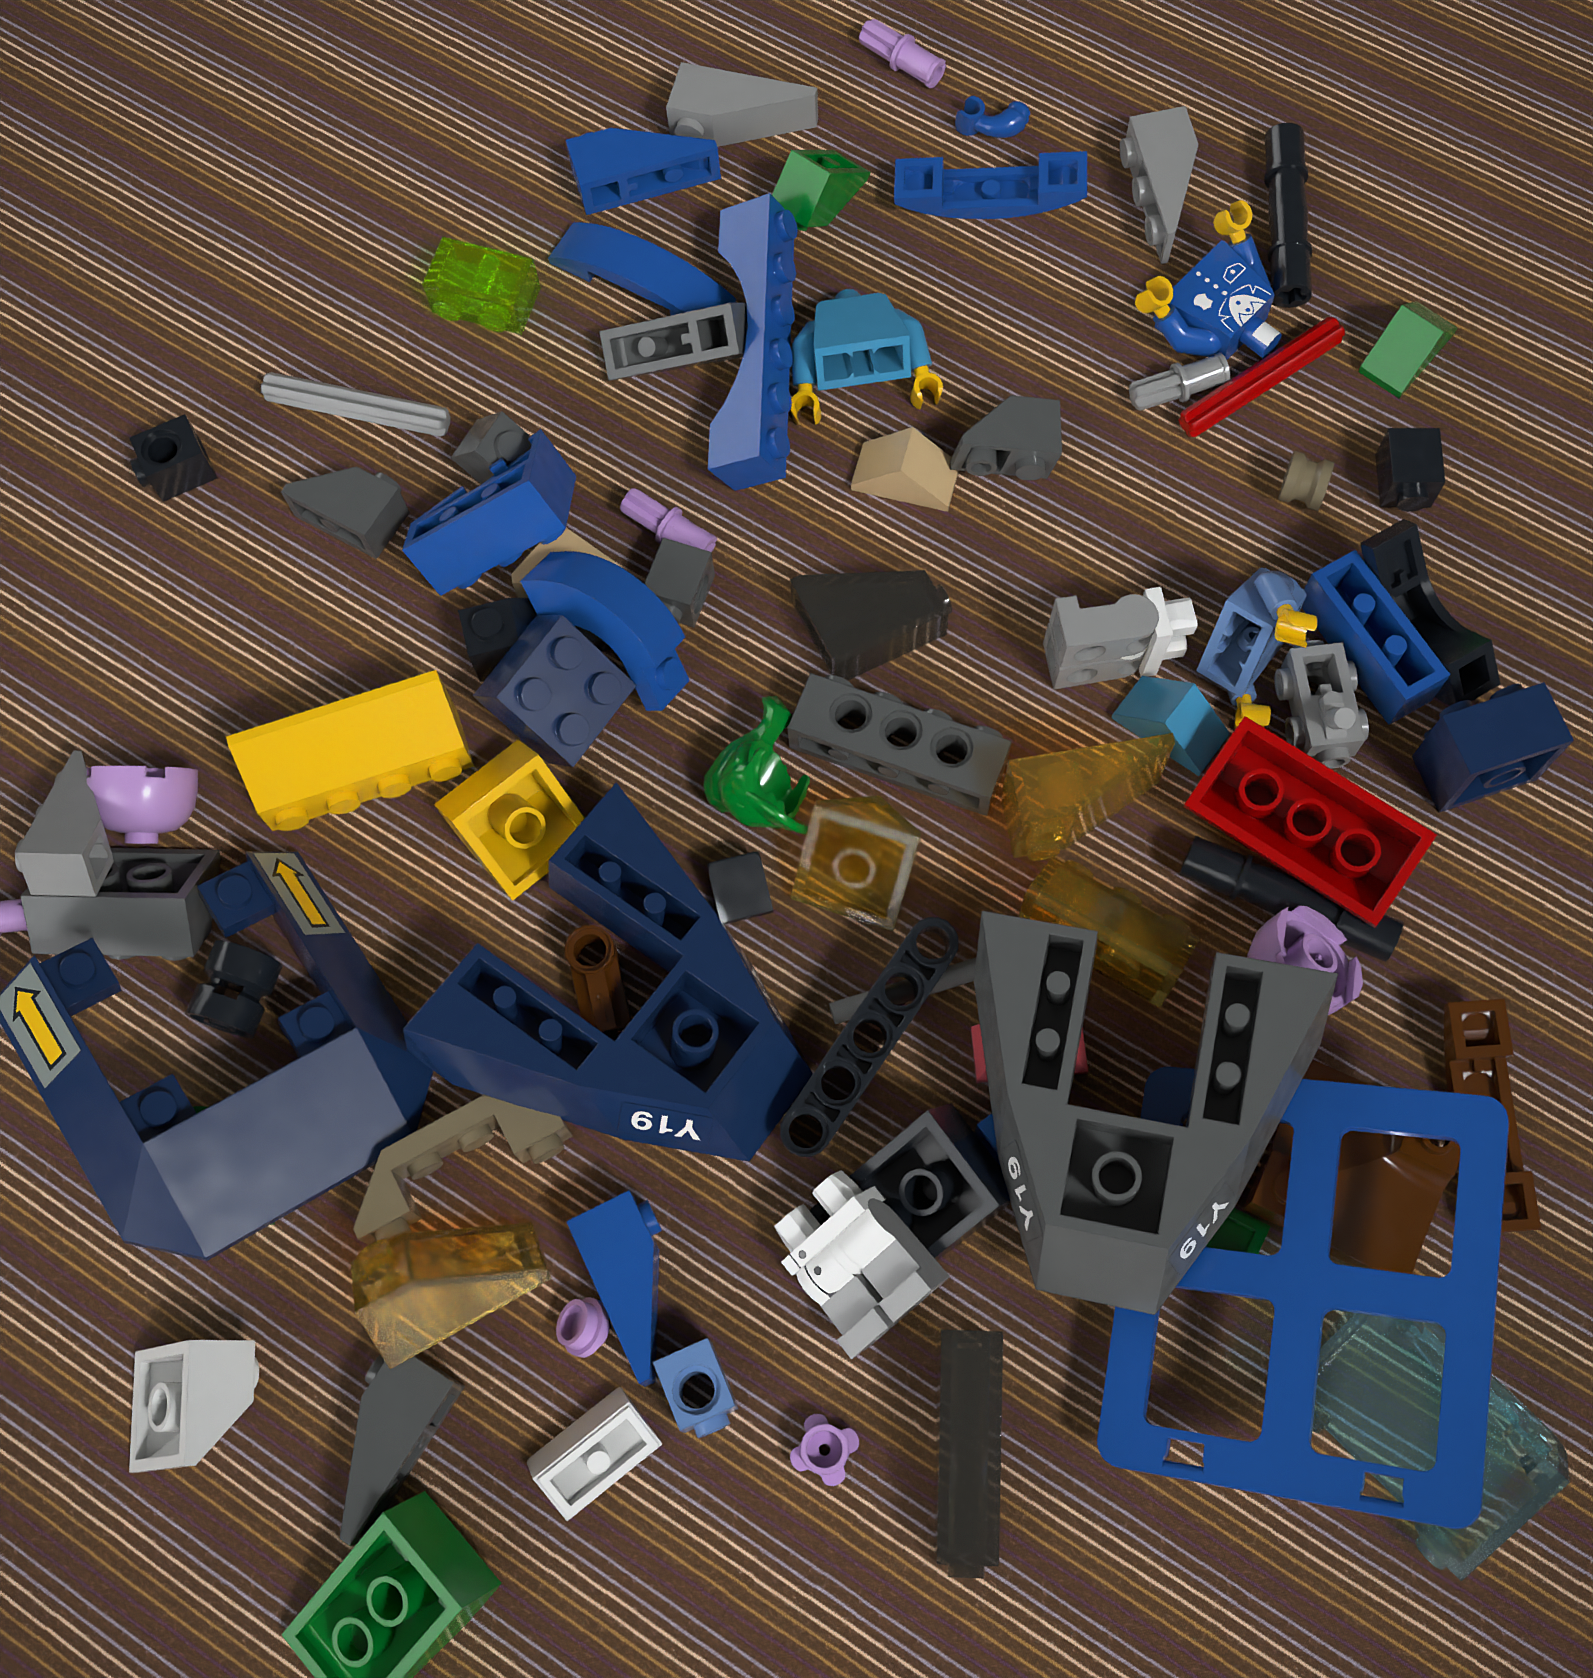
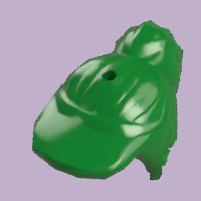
M777 696L762 697L764 706L763 719L755 729L731 742L720 752L704 776V794L708 803L720 813L730 812L737 821L746 826L783 828L806 834L809 827L805 822L795 818L807 795L810 778L808 775H803L799 779L797 786L792 790L790 785L791 777L788 775L787 767L782 763L780 756L773 751V744L784 728L790 724L792 714Z

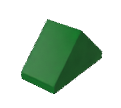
M1417 301L1402 304L1360 366L1358 372L1395 397L1400 398L1455 334L1458 327Z

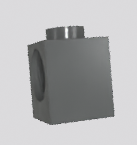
M663 538L644 584L665 604L678 624L695 628L715 577L712 552Z

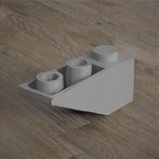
M1186 106L1131 116L1126 138L1120 140L1122 165L1124 168H1130L1133 176L1132 194L1135 205L1137 207L1142 206L1146 216V239L1149 246L1155 245L1161 264L1168 263L1199 145Z
M74 750L63 770L56 775L53 788L43 805L38 807L35 819L24 839H21L16 846V867L20 872H23L31 895L96 897L114 862L94 793L87 785L89 775L87 776V767L82 751Z

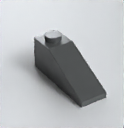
M726 303L599 331L608 381L743 357L748 328L746 303Z
M395 1345L390 1353L387 1351L382 1352L373 1362L365 1377V1382L369 1386L362 1395L340 1532V1539L349 1546L356 1545L380 1515L386 1511L465 1388L463 1384L410 1349Z

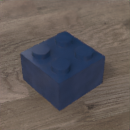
M537 615L474 693L473 697L532 750L538 753L548 764L574 767L636 687V684L563 615Z
M1545 682L1523 689L1521 684H1513L1495 692L1488 701L1472 705L1470 700L1455 703L1440 712V719L1432 729L1424 734V741L1412 755L1438 813L1536 781L1574 741Z

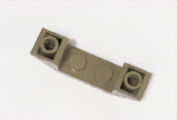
M486 1095L480 1096L381 1150L353 1228L357 1239L370 1246L378 1243L380 1248H384L407 1237L412 1232L409 1226L423 1218L404 1179L408 1176H411L413 1180L420 1179L435 1172L443 1165V1157L462 1148L463 1152H468L483 1146L494 1137L493 1130L501 1128L514 1155L522 1163L532 1159L533 1163L537 1164L554 1157L564 1149L562 1142L573 1137L569 1127L560 1116L517 1106Z

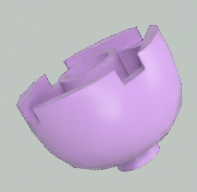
M147 766L87 767V776L89 775L87 785L94 793L103 825L108 830L125 833V843L158 844V833H167L180 828L188 821L195 808L198 792V770L178 767L158 769L147 768Z
M1298 906L1292 911H1288L1287 907L1269 919L1256 932L1247 954V958L1338 973L1328 1015L1359 997L1363 985L1361 966L1357 956L1348 961L1346 954L1340 947L1341 944L1347 941L1346 937L1328 918L1307 906Z

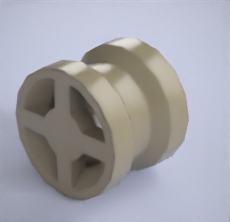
M1294 450L1284 476L1278 500L1287 503L1294 499L1304 502L1308 509L1318 511L1332 475L1334 461L1327 459L1319 462L1307 459L1305 453Z

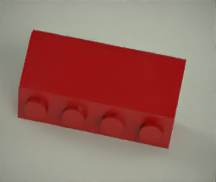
M1246 716L1243 717L1183 806L1373 928L1378 925L1437 836L1431 830Z

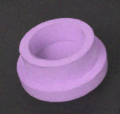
M591 1297L582 1300L574 1299L561 1311L557 1321L556 1335L558 1341L565 1346L570 1354L581 1358L588 1357L605 1342L610 1324L609 1316L602 1301Z

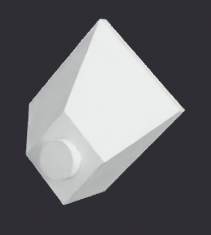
M186 1340L135 1352L129 1473L197 1465L254 1400V1388L259 1379V1363L255 1357L254 1340Z

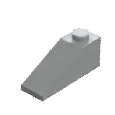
M681 62L666 106L670 135L715 140L717 147L815 128L818 123L817 88Z

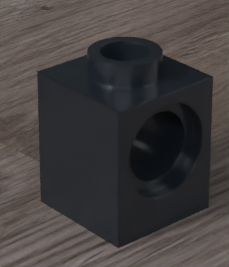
M186 414L129 438L137 455L136 458L130 460V464L138 481L143 488L152 485L163 502L218 479L202 440Z

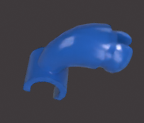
M970 96L965 101L964 111L959 110L957 112L955 126L959 133L966 136H972L979 132L990 137L1008 138L1019 134L1025 129L1029 121L1030 110L1023 102L1013 101L1000 114L987 116L984 114V102L979 97Z

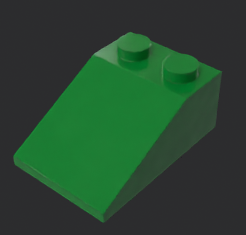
M424 1491L380 1515L281 1635L314 1678H413L472 1619L502 1583Z

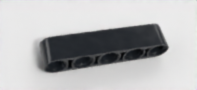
M939 917L925 918L920 920L906 936L784 1116L780 1125V1139L789 1153L798 1157H811L821 1153L828 1146L955 957L959 947V937L955 928L948 921ZM924 932L938 934L945 944L943 957L938 959L924 957L917 948L918 935ZM894 977L907 979L914 988L913 1002L906 1006L893 1004L885 993L886 982ZM872 1023L881 1029L884 1043L879 1051L866 1053L855 1045L853 1032L859 1024ZM841 1069L846 1071L851 1077L852 1091L846 1099L833 1100L823 1092L821 1079L826 1071ZM798 1116H811L816 1119L821 1127V1137L811 1148H801L791 1141L789 1126L791 1121Z

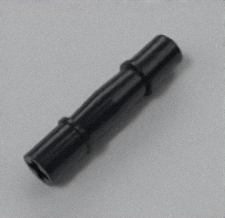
M1280 123L1271 127L1265 135L1266 172L1264 174V183L1269 189L1268 219L1271 246L1268 249L1267 257L1271 269V287L1275 294L1273 303L1280 307L1293 308L1307 303L1312 297L1310 264L1312 245L1307 241L1308 209L1305 183L1309 175L1308 168L1305 165L1304 131L1302 127L1295 123Z
M1195 835L1179 871V876L1229 896V900L1234 901L1238 897L1273 915L1287 907L1288 911H1292L1298 906H1307L1324 915L1339 931L1341 930L1347 939L1343 943L1344 945L1384 962L1392 955L1402 933L1403 921L1384 914L1378 925L1373 928L1292 875L1252 862V855H1242Z

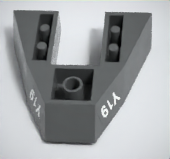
M982 911L974 986L1000 1167L1035 1289L1155 1315L1238 1202L1320 1047L1338 973L1217 952L1211 967L1186 1127L1069 1105L1096 954L1098 931Z

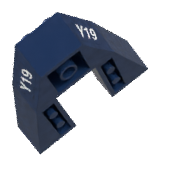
M616 782L549 859V888L667 970L669 974L618 1038L613 1041L477 943L403 1028L407 1050L452 1085L517 1106L560 1116L564 1121L623 1140L750 1162L801 1093L813 1072L751 962L715 911Z

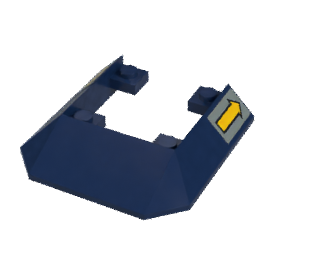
M246 852L247 862L197 886L199 897L225 938L272 915L322 994L278 1017L279 1026L299 1059L197 1114L173 1074L120 1102L71 1019V1016L122 991L116 976L93 938L41 963L38 962L34 955L0 992V1024L125 1244L208 1261L377 1163L382 1149L418 1130L434 1071L408 1052L403 1028L408 1022L299 852Z

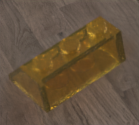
M1052 857L1027 889L1019 917L1098 931L1093 970L1160 1008L1178 980L1200 938L1190 933L1191 928L1181 919L1169 914L1159 916L1141 906L1142 901L1132 892L1121 887L1111 889L1094 880L1093 873L1080 863L1072 860L1062 862Z

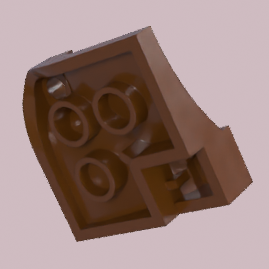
M1312 1060L1303 1079L1369 1085L1316 1060ZM1279 1123L1259 1160L1262 1163L1243 1209L1283 1228L1294 1130L1288 1124ZM1360 1131L1345 1133L1341 1139L1330 1255L1355 1267L1412 1274L1442 1193L1457 1170L1460 1161L1459 1145L1453 1141L1445 1140L1443 1147L1433 1145L1429 1138Z

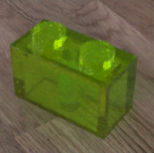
M442 237L422 283L432 313L449 321H458L460 319L480 324L494 332L508 331L520 335L524 331L541 288L533 258Z

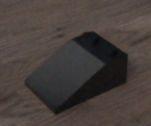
M952 1103L927 1110L849 1176L862 1192L875 1186L885 1199L883 1203L898 1215L936 1261L1011 1204L1001 1167ZM819 1202L809 1210L820 1225L831 1217Z

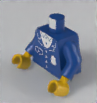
M1243 200L1236 201L1230 205V212L1233 214L1234 222L1231 220L1227 210L1218 212L1214 218L1215 230L1221 235H1230L1231 241L1228 244L1221 240L1173 288L1168 279L1163 276H1157L1146 282L1148 290L1136 296L1135 305L1137 309L1142 313H1155L1153 317L1154 327L1162 332L1177 353L1211 357L1217 353H1222L1226 360H1228L1244 344L1260 357L1265 358L1273 351L1282 337L1279 331L1265 322L1275 294L1252 235L1245 234L1244 229L1251 223L1252 210L1248 203Z

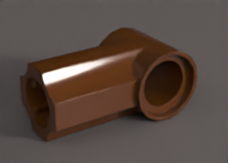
M584 925L575 929L568 936L565 943V957L571 968L581 1018L609 1038L618 1037L632 1020L619 965V953L610 934L603 928L595 925ZM598 943L606 947L605 957L599 964L584 966L579 963V955L586 946Z

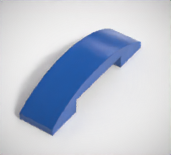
M1087 151L1039 153V166L944 169L943 157L895 159L894 204L924 214L958 219L1013 218L1055 210L1087 198Z
M583 222L572 223L548 257L550 264L588 282L597 275L670 310V316L726 303H737L736 298L721 285L678 256L635 235L603 225Z

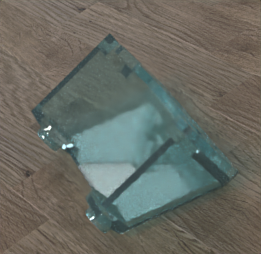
M1345 1311L1321 1338L1312 1431L1320 1433L1325 1428L1359 1461L1417 1471L1432 1469L1436 1462L1446 1339L1445 1330L1437 1324ZM1492 1374L1483 1501L1479 1518L1473 1525L1464 1529H1451L1414 1522L1415 1529L1419 1534L1415 1543L1423 1556L1440 1570H1444L1447 1567L1460 1581L1464 1580L1570 1483L1567 1452L1560 1440ZM1372 1474L1399 1502H1404L1402 1496L1404 1479Z

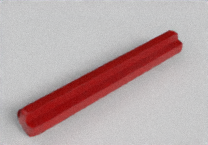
M1326 317L1184 409L1178 420L1180 427L1189 437H1197L1340 344L1342 337L1345 335L1344 327L1339 324L1335 317Z

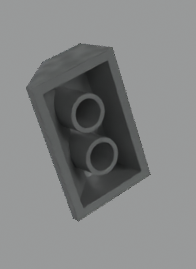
M111 848L114 862L96 897L31 895L28 888L21 894L32 954H54L56 956L93 938L101 953L108 955L112 959L121 960L134 956H161L163 959L170 961L182 960L187 957H194L211 932L213 918L199 897L197 886L219 875L220 851L206 849Z

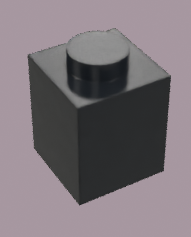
M1388 428L1375 454L1380 508H1398L1406 512L1431 508L1445 484L1440 428Z

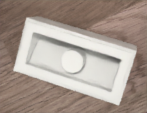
M618 1387L527 1460V1466L532 1479L565 1520L568 1521L660 1447L662 1443L625 1391Z

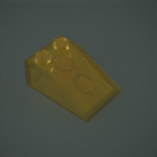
M1173 733L1009 760L1001 802L1013 858L1028 856L1029 860L1040 861L1060 854V850L1070 847L1158 784L1175 745Z
M532 1222L403 1233L390 1241L381 1239L369 1244L357 1255V1259L351 1262L355 1314L389 1369L396 1367L552 1279L537 1230Z

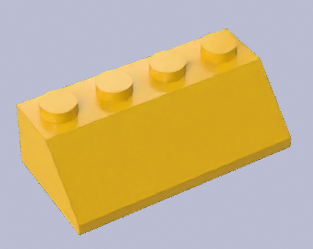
M437 670L226 736L228 747L255 810L272 831L296 830L307 825L310 819L328 813H349L356 810L362 802L378 797H398L409 792L412 786L430 780L436 782L448 781L459 776L462 770L474 767L458 711Z

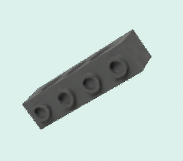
M812 673L809 675L788 726L790 749L987 816L1008 762L1012 742L1004 739L998 731L990 727L978 725L972 728L954 722L948 714L931 708L921 711L904 705L899 698L886 692L871 694L854 688L849 681L835 675L821 677ZM846 717H856L864 722L861 727L854 730L842 728L838 723ZM902 733L910 736L914 741L908 746L897 747L892 745L887 739L894 734ZM952 750L961 754L964 760L957 764H947L942 762L937 755L943 751Z

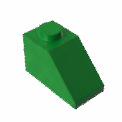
M791 150L772 196L785 210H789L793 214L798 230L807 231L809 227L828 226L867 182L871 172L835 150Z

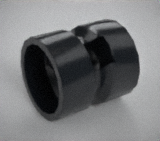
M216 940L203 969L209 979L205 983L197 984L185 1015L214 1029L239 1037L253 1039L265 1011L260 999L272 994L283 965L277 960L248 947ZM227 988L240 993L237 1000L224 996Z

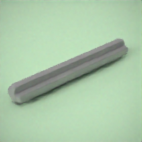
M274 372L266 373L261 384V393L264 395V399L269 402L440 437L447 434L451 421V416L446 407Z

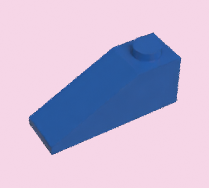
M619 128L588 132L565 140L572 173L586 215L721 179L718 147L715 140Z
M629 1190L566 1222L636 1379L640 1385L647 1387L656 1382V1369L653 1362L656 1361L659 1248L653 1235L661 1232L662 1228L648 1199L638 1204L636 1198Z

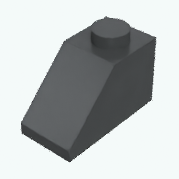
M357 466L288 483L281 491L295 517L375 559L379 557L410 513L401 495L402 489L396 481L381 472L372 475Z

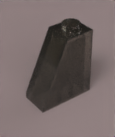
M925 570L799 575L790 579L792 604L831 675L842 677L847 681L947 635L949 614L952 613L950 599L942 585H933Z

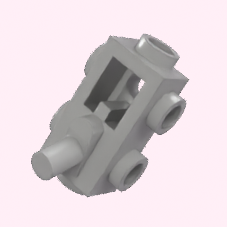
M1320 640L1306 641V648L1297 645L1294 648H1290L1281 665V669H1277L1275 672L1277 697L1279 700H1289L1292 717H1287L1285 722L1286 740L1330 769L1339 768L1351 761L1350 757L1356 755L1364 741L1367 740L1369 733L1366 712L1364 709H1358L1354 694L1357 688L1356 667L1352 660L1347 661L1343 642L1324 644ZM1308 681L1314 682L1319 686L1315 694H1311Z

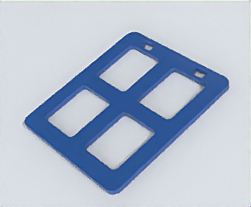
M1167 1066L1152 1072L1145 1083L1141 1119L1183 1127L1188 1115L1195 1069ZM1302 1079L1279 1122L1292 1126L1294 1130L1281 1249L1274 1255H1262L1205 1247L1175 1287L1267 1300L1273 1304V1329L1262 1430L1259 1438L1248 1442L1151 1425L1147 1419V1406L1160 1309L1155 1315L1115 1307L1097 1437L1098 1450L1107 1463L1121 1469L1445 1528H1467L1473 1525L1479 1518L1483 1501L1509 1134L1507 1111L1499 1101L1483 1095ZM1360 1131L1453 1141L1459 1145L1460 1161L1451 1270L1446 1276L1438 1278L1338 1265L1331 1261L1330 1248L1341 1139L1345 1133ZM1339 1310L1437 1324L1445 1330L1446 1339L1436 1462L1432 1469L1417 1471L1324 1455L1314 1451L1311 1438L1324 1316L1328 1312ZM1171 1439L1204 1445V1467L1168 1461L1167 1457L1169 1456ZM1370 1473L1404 1479L1402 1493L1404 1502L1362 1495L1365 1485V1474Z

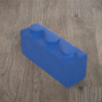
M1354 550L1311 574L1304 588L1307 596L1302 609L1305 613L1317 617V629L1328 644L1343 642L1347 661L1352 660L1355 664L1357 683L1387 724L1390 725L1431 702L1449 678L1450 673L1358 552Z

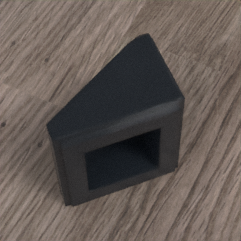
M758 851L707 864L719 918L724 925L774 913Z

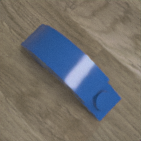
M574 551L550 552L520 581L537 615H563L574 626L592 632L614 650L625 666L631 680L636 684L635 689L646 711H662L690 681L675 650L685 638L678 622L653 591L620 566L587 553Z

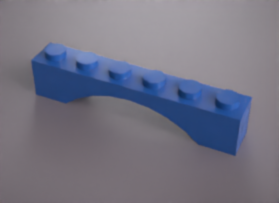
M770 193L720 210L718 252L731 264L741 282L747 305L748 328L745 350L737 377L723 406L710 424L708 470L734 491L786 478V459L790 453L787 430L788 412L792 406L789 392L790 367L793 364V353L790 347L791 324L795 318L792 305L793 281L796 278V268L793 258L794 239L797 237L798 230L793 214L789 210H785Z

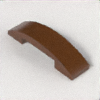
M1505 998L1448 1002L1444 1004V1057L1447 1092L1492 1097L1504 1106L1508 1114L1509 1134L1502 1233L1542 1230L1532 1171H1524L1506 1061V1058L1514 1055Z

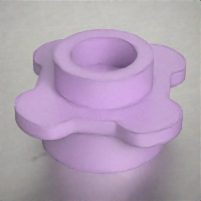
M813 1414L804 1422L806 1433L800 1446L795 1447L791 1451V1463L798 1471L810 1470L820 1475L823 1482L828 1486L839 1485L845 1479L844 1466L849 1454L855 1452L859 1447V1438L854 1430L850 1428L840 1430L828 1424L824 1415ZM822 1444L830 1446L831 1451L827 1456L819 1453V1447Z

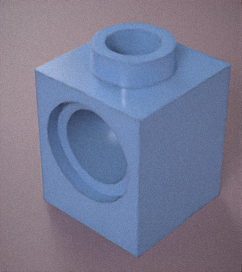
M709 1338L653 1362L681 1432L686 1433L694 1429L697 1438H702L731 1424L727 1414L739 1408L713 1343ZM695 1375L709 1376L715 1388L711 1402L703 1408H690L683 1398L685 1383Z

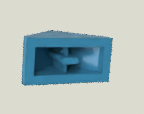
M1142 676L1112 715L1113 720L1197 776L1201 775L1230 735L1196 684L1190 682Z

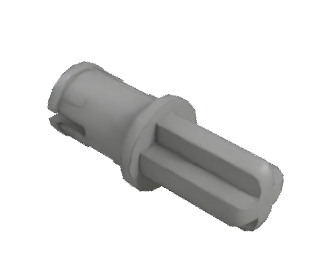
M1217 353L1214 356L1184 366L1178 362L1173 363L1168 371L1132 382L1129 385L1131 403L1137 410L1142 411L1179 399L1182 403L1186 402L1191 394L1228 382L1230 380L1228 362L1222 353Z

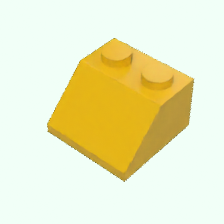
M516 740L434 804L463 844L512 901L549 872V859L585 819L539 754L520 740Z

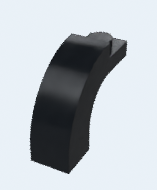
M1402 519L1361 542L1360 546L1365 563L1450 673L1449 678L1435 698L1451 706L1465 700L1473 701L1501 685L1492 640L1461 625L1451 616L1437 597L1428 576L1417 524Z

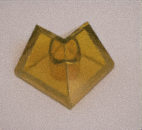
M880 795L816 801L790 899L893 931L922 833Z

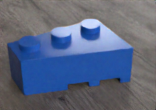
M541 429L528 438L532 446L523 455L509 465L501 457L489 466L494 476L470 492H467L461 486L410 524L402 551L440 596L456 587L465 589L471 586L481 577L482 573L497 565L506 567L512 564L526 549L539 542L543 545L549 544L560 537L565 531L576 475Z

